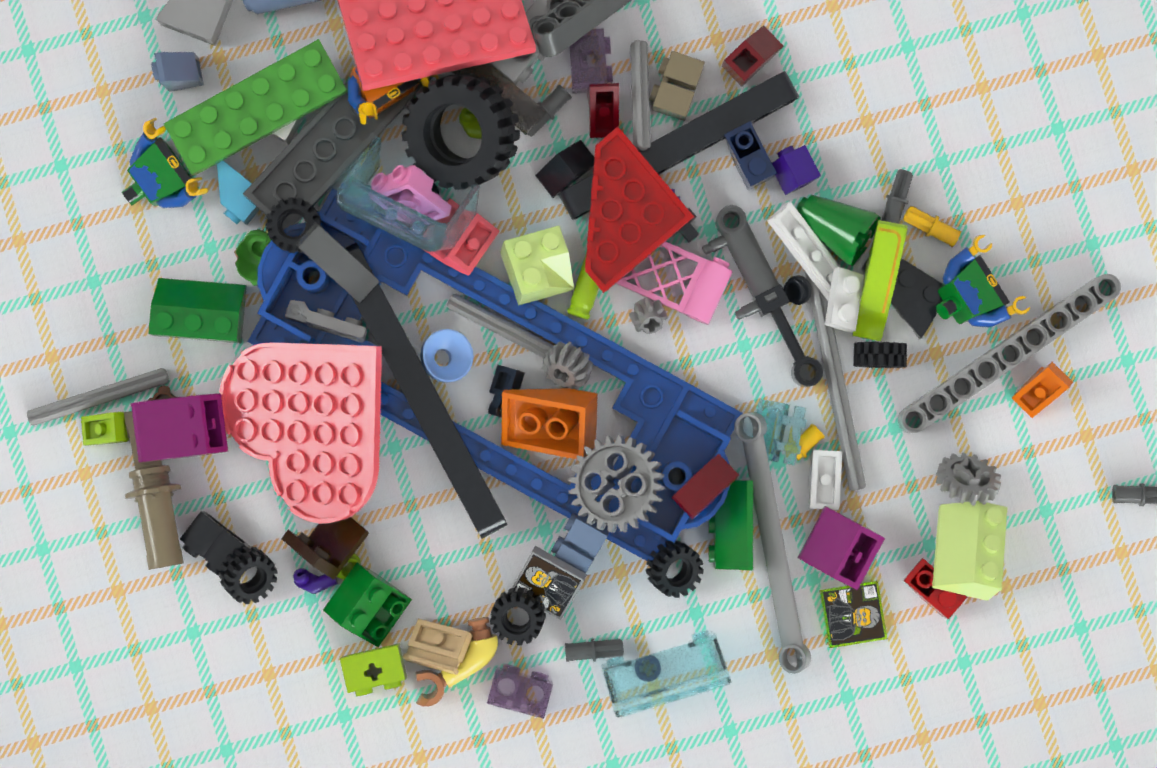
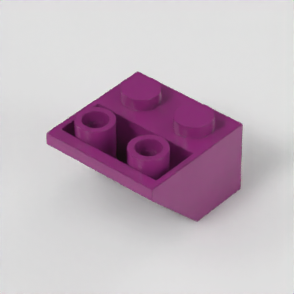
M825 506L797 558L858 590L885 538Z

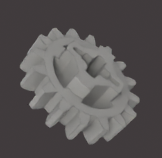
M953 453L950 459L944 457L942 463L939 464L936 473V483L942 484L941 491L950 492L949 498L958 497L959 502L962 504L965 501H970L971 505H975L976 501H979L984 505L988 499L993 501L995 495L998 494L1001 486V474L995 473L997 469L995 466H987L988 460H977L978 457L975 454L971 457L967 456L966 453H962L961 457H958Z

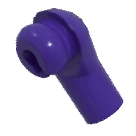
M304 568L297 569L293 574L295 585L311 594L319 593L338 584L336 578L333 580L325 574L317 576Z

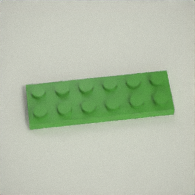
M317 39L163 124L191 175L195 176L344 95L348 91L323 45Z

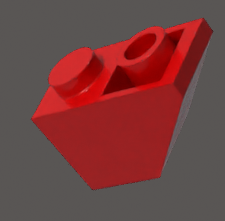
M921 558L903 581L937 613L949 619L966 600L967 596L932 588L934 567Z

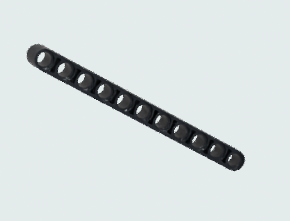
M357 242L344 248L373 274ZM379 283L360 303L352 297L377 345L382 346V355L481 539L507 526L508 524L428 374L424 370L420 359Z

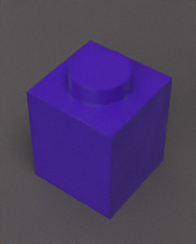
M805 145L795 150L793 146L781 150L777 153L779 158L772 162L777 172L775 177L785 195L821 177Z

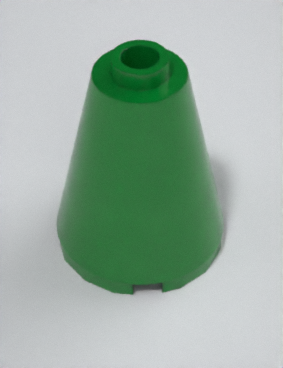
M811 195L809 198L803 197L797 206L798 212L820 241L843 262L854 266L866 251L867 247L865 245L869 238L873 239L878 220H881V217L875 212L816 195Z

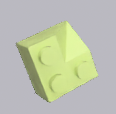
M560 226L503 241L500 253L518 306L574 290L569 252Z

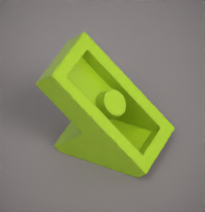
M123 412L81 417L83 446L129 441Z

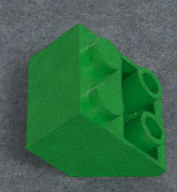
M356 562L323 611L341 627L379 647L412 599L375 572Z

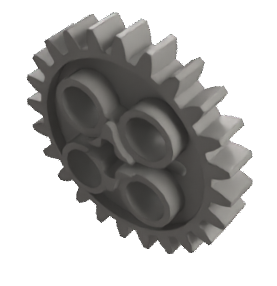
M621 435L617 436L615 443L612 437L606 436L605 445L596 439L594 440L596 449L593 450L585 446L584 449L587 456H576L581 463L580 467L571 466V469L577 473V476L568 478V481L576 484V488L568 492L578 497L572 502V505L576 507L582 506L578 515L584 517L589 514L586 523L593 525L597 521V529L604 530L607 525L608 531L615 533L618 525L622 532H627L628 523L637 529L639 528L637 519L648 522L646 512H657L652 505L653 501L662 502L663 500L656 495L657 491L665 490L664 486L657 484V480L665 477L664 474L655 472L661 466V463L658 461L651 462L655 453L652 451L644 453L646 445L640 443L635 447L636 440L631 437L627 440L626 444L624 437ZM622 455L624 464L621 469L615 471L613 461L616 457ZM636 466V470L633 473L628 474L632 470V467ZM600 475L601 485L598 489L593 490L591 480L594 476ZM615 478L619 479L618 485L620 488L618 490L613 488L615 486L613 482ZM640 478L642 480V488L639 492L633 493L631 484L635 479ZM603 495L600 502H597V497ZM617 497L620 501L619 509L611 513L609 503L613 498Z

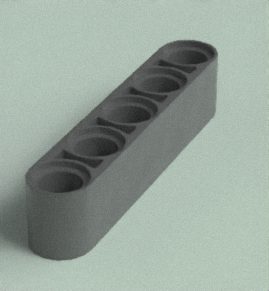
M564 0L533 24L532 29L540 54L545 57H553L560 54L631 0Z

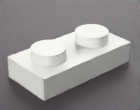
M841 267L833 270L825 319L826 326L846 332L856 331L864 274Z
M812 450L809 508L823 509L826 506L832 510H839L842 451Z

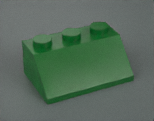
M159 278L151 303L148 334L159 337L242 343L247 285Z
M735 480L730 484L724 503L715 515L708 520V533H714V545H708V562L714 563L715 569L753 570L752 480Z

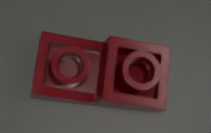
M718 453L673 495L672 499L694 519L721 492L732 484L739 474Z

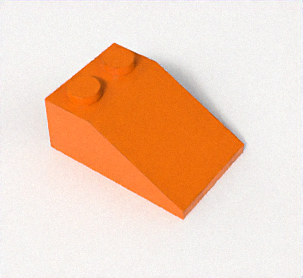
M571 388L504 390L502 392L501 445L571 459H577V455L586 457L587 453L584 447L595 448L598 393Z

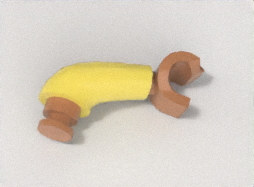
M480 617L467 621L468 626H472V630L469 633L473 636L463 662H460L458 666V675L444 671L437 674L432 670L415 672L417 681L427 679L434 681L436 684L435 690L432 693H421L416 704L422 707L437 704L443 697L445 686L448 685L450 688L476 673L491 661L498 647V636L492 634L491 628L486 625L489 622V617Z

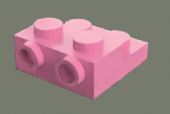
M398 165L390 174L378 173L371 182L372 188L368 199L409 230L449 216L452 207L440 195L431 191L434 180L415 165L406 168L403 165Z

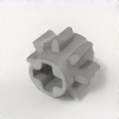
M644 298L634 304L635 312L629 313V316L637 332L643 330L647 334H652L663 328L662 320L668 319V316L660 300L654 302L650 298Z

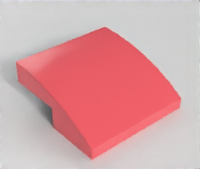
M450 198L446 201L452 206L449 216L431 222L416 245L447 266L468 276L489 248L499 230L478 213L472 216Z

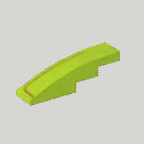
M878 220L865 268L856 331L852 332V336L877 341L882 339L902 257L907 225Z

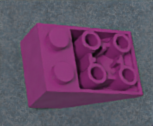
M221 393L131 403L139 463L228 452Z

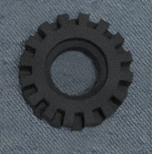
M288 197L287 200L282 199L278 201L279 203L276 206L273 205L271 207L272 211L266 217L268 220L266 229L268 230L269 238L277 247L289 253H301L303 251L295 244L315 222L321 226L322 221L318 211L309 202L301 198ZM291 214L301 215L305 220L303 233L296 237L286 235L283 230V221Z
M855 342L853 366L907 367V343Z
M669 540L665 541L666 547L662 544L657 546L660 550L658 553L655 551L651 552L650 555L654 559L647 560L646 564L651 568L646 569V574L650 576L648 577L649 582L666 596L671 597L672 595L674 598H680V594L683 596L688 595V588L692 591L696 589L693 585L695 581L700 583L701 578L698 574H703L704 569L700 567V565H703V561L699 558L700 555L685 543L678 540L673 543ZM676 560H682L683 565L680 572L675 577L668 578L667 571L670 565Z
M247 546L242 547V552L238 549L234 550L235 556L232 558L228 555L225 558L228 564L222 563L220 567L224 571L219 572V577L222 579L220 583L232 598L239 603L243 601L245 604H250L251 600L254 603L260 602L258 598L260 595L265 599L268 596L265 593L268 589L272 592L274 589L271 582L277 583V577L274 575L278 574L275 564L262 550H258L256 547L252 546L251 550ZM257 567V572L250 581L240 583V578L246 570Z
M520 587L517 592H515L514 588L509 589L508 593L504 591L497 598L490 614L492 615L490 625L494 624L492 630L494 633H500L498 637L500 640H503L504 637L508 638L507 644L512 645L513 640L517 641V646L522 645L523 641H526L528 644L532 641L533 637L536 639L542 629L546 618V613H544L545 606L544 603L540 605L541 598L539 596L532 597L534 592L531 590L528 591V594L523 593L524 588ZM513 607L524 609L528 613L529 621L522 626L511 623L507 617L508 610Z

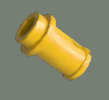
M811 424L795 441H789L790 445L787 447V450L798 461L802 457L805 459L807 457L806 453L821 439H824L825 436L814 424Z

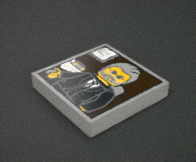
M535 546L512 588L515 589V592L518 591L519 587L524 588L523 593L527 594L529 590L533 591L532 597L539 596L541 598L540 605L544 603V611L561 620L587 574Z

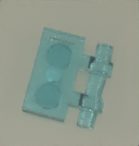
M759 399L757 413L761 414L767 423L764 441L768 460L778 462L780 451H784L783 463L795 466L797 454L800 455L802 447L799 445L802 428L805 429L807 422L804 419L806 408L795 406L793 417L788 416L790 405ZM789 425L791 427L788 442L785 443L783 442L785 427Z

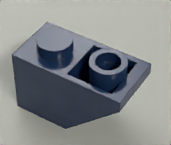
M751 121L724 134L734 164L748 191L775 177L777 172Z

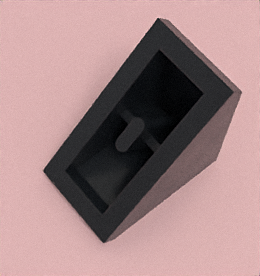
M579 140L555 155L535 176L551 197L554 198L592 169L595 158L582 140Z

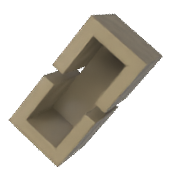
M671 51L669 58L663 57L658 72L663 75L660 86L654 84L649 101L654 102L652 110L685 121L695 93L693 91L696 90L705 62L675 51Z

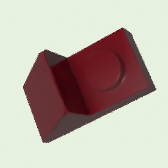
M619 83L589 84L587 99L589 104L590 138H605L615 128L619 127Z

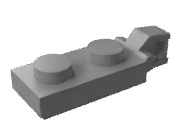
M290 300L285 314L287 319L361 343L365 341L367 335L366 327H362L363 322L346 317L345 321L334 318V313L318 308L317 312L310 311L305 302Z

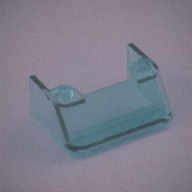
M376 136L338 188V206L343 211L425 251L433 252L452 249L477 213L480 186L474 185L448 224L440 223L372 190V186L367 185L380 166L381 138Z
M703 630L692 634L693 640L688 641L686 644L633 660H624L623 656H618L606 660L605 664H601L616 717L631 715L730 684V675L715 632Z

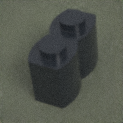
M201 511L180 538L184 543L182 548L195 558L198 555L202 556L208 561L205 566L218 576L219 572H224L220 568L222 563L228 564V561L225 559L228 555L233 558L235 556L234 550L238 549L242 552V547H251L205 511Z

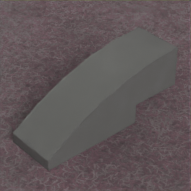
M316 222L295 244L359 303L380 282Z

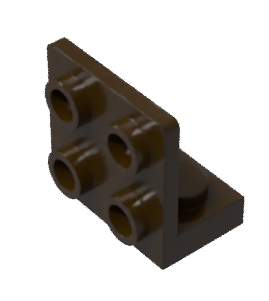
M352 517L337 522L319 523L310 536L303 532L298 536L288 529L281 539L310 565L334 580L369 535V531Z

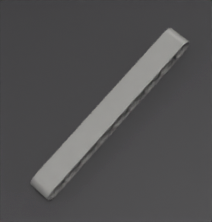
M1104 274L1086 283L904 408L898 416L899 427L906 433H918L1115 299L1121 290L1119 279L1114 275ZM1101 281H1106L1110 285L1108 296L1102 295L1099 291V283ZM1077 297H1081L1086 301L1087 307L1084 312H1079L1075 308ZM1054 313L1062 317L1063 324L1060 329L1054 328L1050 322V318ZM1029 330H1034L1038 333L1039 341L1036 345H1031L1026 339ZM1005 346L1011 347L1015 352V358L1012 362L1006 361L1002 356ZM982 362L987 363L991 368V374L987 379L982 378L978 373V367ZM957 379H962L967 384V391L964 395H959L955 392L954 384ZM934 395L940 396L943 400V408L939 412L934 411L930 406V400ZM909 412H915L919 416V424L916 428H911L906 423V416Z

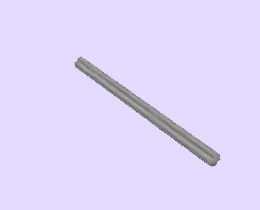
M805 272L806 279L811 285L810 300L848 487L851 491L860 490L866 487L835 331L833 327L825 325L828 300Z

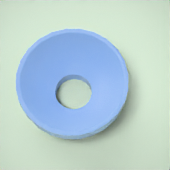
M442 329L431 334L423 343L420 353L421 364L426 373L431 378L445 383L455 382L466 376L472 367L474 358L473 349L468 339L460 332L451 329ZM438 350H444L449 355L447 366L442 367L435 362V353Z

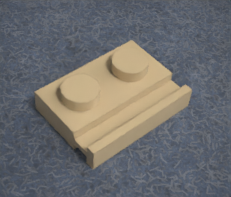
M418 618L408 642V651L406 654L404 653L403 658L411 663L458 675V666L460 662H463L473 635L468 631Z

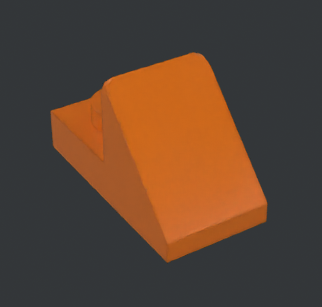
M1051 362L1045 368L1040 367L1012 396V399L1033 418L1070 388L1073 381Z

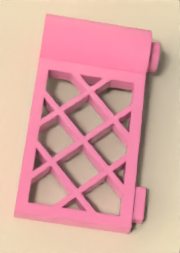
M665 242L660 247L668 250L671 257L670 261L655 266L650 254L648 258L652 266L651 268L638 273L633 269L631 270L633 275L622 278L616 283L653 301L660 300L662 305L698 322L709 325L733 271L728 269L730 264L720 258L714 257L712 261L706 260ZM672 252L681 255V257L674 259ZM690 259L698 263L693 274L681 278L677 262ZM673 264L678 280L662 285L657 270ZM654 271L659 287L649 291L641 288L637 277ZM635 279L637 286L627 281ZM690 280L687 288H685L683 282ZM680 283L684 295L678 305L667 299L664 289ZM661 291L663 297H660L654 293Z

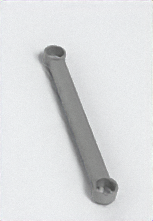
M748 412L736 419L735 432L743 442L749 478L753 481V499L782 645L779 653V663L785 671L795 674L809 666L811 653L807 646L803 644L764 441L767 423L761 414ZM747 416L750 418L753 426L752 438L747 436L743 430V422ZM789 648H794L796 652V667L788 662L787 651Z

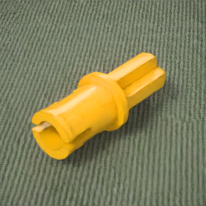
M910 206L903 217L904 222L925 232L926 237L931 235L950 247L956 244L961 234L960 230H956L940 221L939 216L932 217L914 206Z

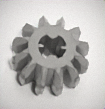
M559 341L551 349H548L544 355L545 358L541 369L547 373L545 378L554 382V386L558 384L562 388L577 390L589 380L593 363L588 360L590 354L581 351V346L576 348L571 342L565 344Z

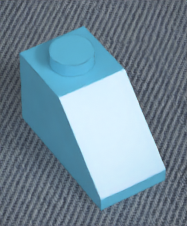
M225 161L217 163L220 203L227 208L223 214L236 224L242 221L248 225L259 211L243 195L252 183Z

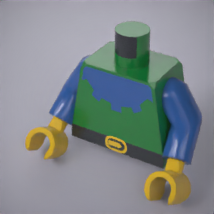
M153 118L144 123V132L138 140L129 161L130 167L127 171L135 183L123 190L122 194L132 206L146 197L152 205L160 206L161 208L184 207L196 196L206 194L208 189H198V182L202 180V177L192 178L167 142L161 137L157 139V136L163 134L166 128L162 126L156 130L154 122L157 118Z
M985 235L976 236L972 247H966L948 262L942 277L944 284L938 289V293L943 301L936 306L937 313L942 319L946 320L953 316L958 324L969 322L972 326L993 327L1011 319L1012 314L1024 315L1029 311L1030 307L1023 311L1016 307V303L1025 299V296L1017 297L1013 304L1007 307L1006 304L1010 303L983 258L981 255L975 257L978 252L985 253L992 248V243L988 244L984 249L978 247V241Z

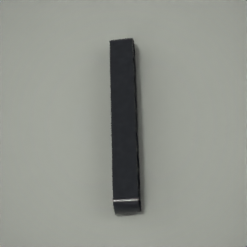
M785 71L651 142V147L646 151H638L654 170L661 174L724 140L725 133L749 121L754 124L800 97ZM593 174L558 194L572 220L590 212Z

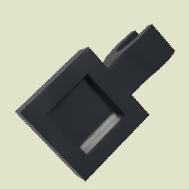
M497 364L489 393L495 395L489 406L488 414L502 418V392L504 390L520 389L525 372Z

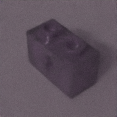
M604 28L592 29L569 47L572 94L587 93L589 84L613 83L612 65L606 66L605 55L611 54L610 36L604 37ZM588 55H593L594 60H599L594 63V67H589L588 62H583L587 60Z

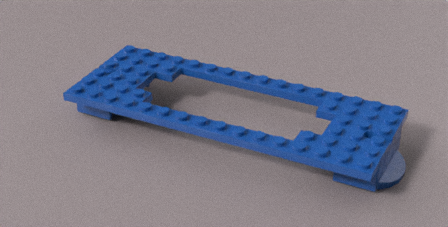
M332 188L320 212H318L322 221L321 226L343 248L357 242L373 274L380 281L379 285L384 283L408 296L418 276L423 271L554 344L561 341L565 344L571 342L576 348L581 346L583 353L590 354L588 360L594 366L625 382L612 409L637 422L630 437L636 440L635 447L640 443L646 445L644 453L648 451L655 453L651 462L658 461L661 463V466L655 472L664 474L665 477L657 480V484L664 486L665 490L656 492V495L663 500L662 502L653 501L652 505L657 512H646L648 522L637 519L639 527L637 529L628 523L627 532H622L617 525L615 533L609 532L607 540L646 561L648 559L653 560L654 557L650 554L652 551L656 553L660 551L657 548L658 545L662 544L666 547L665 541L669 540L675 543L681 530L698 527L715 515L724 503L730 485L694 519L672 497L718 453L730 465L725 449L731 440L730 436L735 429L736 419L743 414L742 412L538 300L518 306L512 286L477 267L467 276L447 266L416 245L421 236ZM305 222L290 225L284 229L285 234L291 237L299 236L305 229ZM271 240L264 249L258 265L257 285L264 300L257 314L261 315V318L247 342L253 345L279 342L376 346L367 340L362 343L309 327L306 324L285 317L290 300L305 302L310 311L317 312L318 308L330 311L335 314L334 318L343 321H345L346 317L359 321L362 319V315L351 295L304 252L289 253L277 247ZM313 271H319V280L314 284H309L308 275ZM381 382L380 415L429 441L404 394ZM453 421L478 469L567 518H570L572 513L578 516L582 506H573L572 502L578 497L568 492L576 488V484L571 483L568 485ZM622 455L618 457L613 466L615 471L621 469L624 464ZM633 466L628 474L633 473L636 470V466ZM673 468H679L684 476L682 482L677 485L672 484L668 479L669 471ZM600 475L594 476L591 480L593 490L598 489L601 485ZM615 478L613 480L615 483L613 488L618 490L620 488L618 485L619 479ZM640 478L635 479L631 484L633 493L639 492L642 488V480ZM603 495L597 497L596 501L600 502ZM617 497L613 498L609 503L611 513L619 509L620 501Z

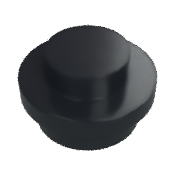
M800 275L789 278L783 288L789 301L796 305L808 302L811 297V285L805 277Z

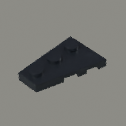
M867 258V260L865 261L864 265H863L862 268H861V270L864 272V274H865V268H866V265H867L868 258ZM901 258L891 304L900 317L913 329L916 336L922 339L937 314L936 306L943 301L938 293V289L943 283Z

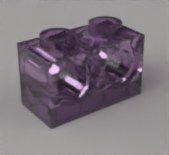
M503 664V668L496 667L487 704L544 719L553 687V681L548 680L549 675L532 671L531 676L519 673L521 668L509 664ZM504 678L511 679L515 683V690L509 694L501 692L498 687L500 680ZM531 686H539L542 688L544 696L539 701H532L527 696V690Z

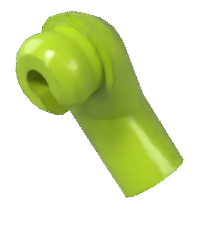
M464 107L459 115V123L467 136L482 139L481 127L477 118L470 110Z

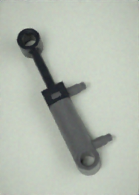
M735 205L725 206L720 210L715 223L717 230L722 236L708 242V244L702 247L704 254H709L726 246L728 247L753 297V302L735 311L737 319L749 317L759 312L761 317L771 313L795 361L791 370L793 381L800 387L807 388L816 385L823 376L822 365L818 360L805 356L781 309L790 301L767 262L746 220L745 212ZM727 214L735 215L739 221L738 226L733 229L726 227L723 223V217ZM804 364L810 365L814 369V377L810 381L804 380L800 376V368Z

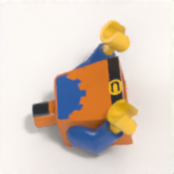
M354 67L347 82L348 102L359 114L360 122L366 124V116L369 119L374 117L377 120V114L414 92L419 81L415 79L363 91L357 69ZM437 74V75H433V76H428V77H435L436 79L439 78V77H438V74ZM428 77L418 79L421 80L424 87H429Z

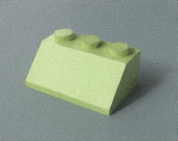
M976 501L975 505H971L970 502H964L963 504L951 503L939 506L932 588L987 601L1002 590L1008 507L988 502L983 505L979 501Z

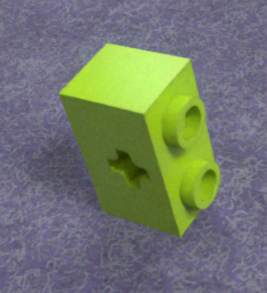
M400 643L340 658L347 693L355 692L356 697L373 693L372 687L384 685L385 690L402 686L401 681L407 678ZM371 663H374L376 668L381 667L382 669L377 678H374L373 674H367V670L371 668Z

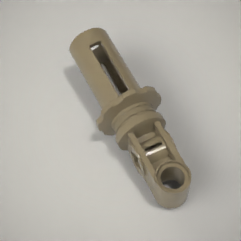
M132 411L124 412L128 438H130L135 470L128 473L129 479L133 480L134 490L125 494V499L135 498L134 502H138L148 570L183 564L182 549H180L171 496L174 495L172 491L181 489V485L170 483L168 475L171 472L170 465H162L161 460L139 463Z

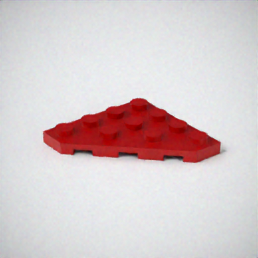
M619 127L615 128L595 145L585 272L603 293L607 292L694 218L692 213Z

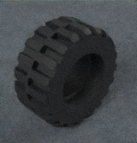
M470 73L446 76L430 82L429 87H422L416 92L417 98L411 99L407 105V110L410 113L403 115L402 124L407 127L406 131L401 132L402 141H407L409 147L405 149L408 158L412 156L415 160L413 165L423 170L434 182L438 180L439 187L445 189L454 187L455 190L476 187L498 176L499 172L505 170L510 164L509 158L516 154L518 147L513 144L520 139V130H515V123L519 122L518 114L512 115L510 107L514 104L510 97L504 99L501 96L504 90L498 85L491 87L490 79L483 76L476 78L475 74ZM458 104L467 108L475 115L480 124L482 132L481 146L477 154L471 158H463L453 153L442 138L440 129L441 118L445 109L450 105Z

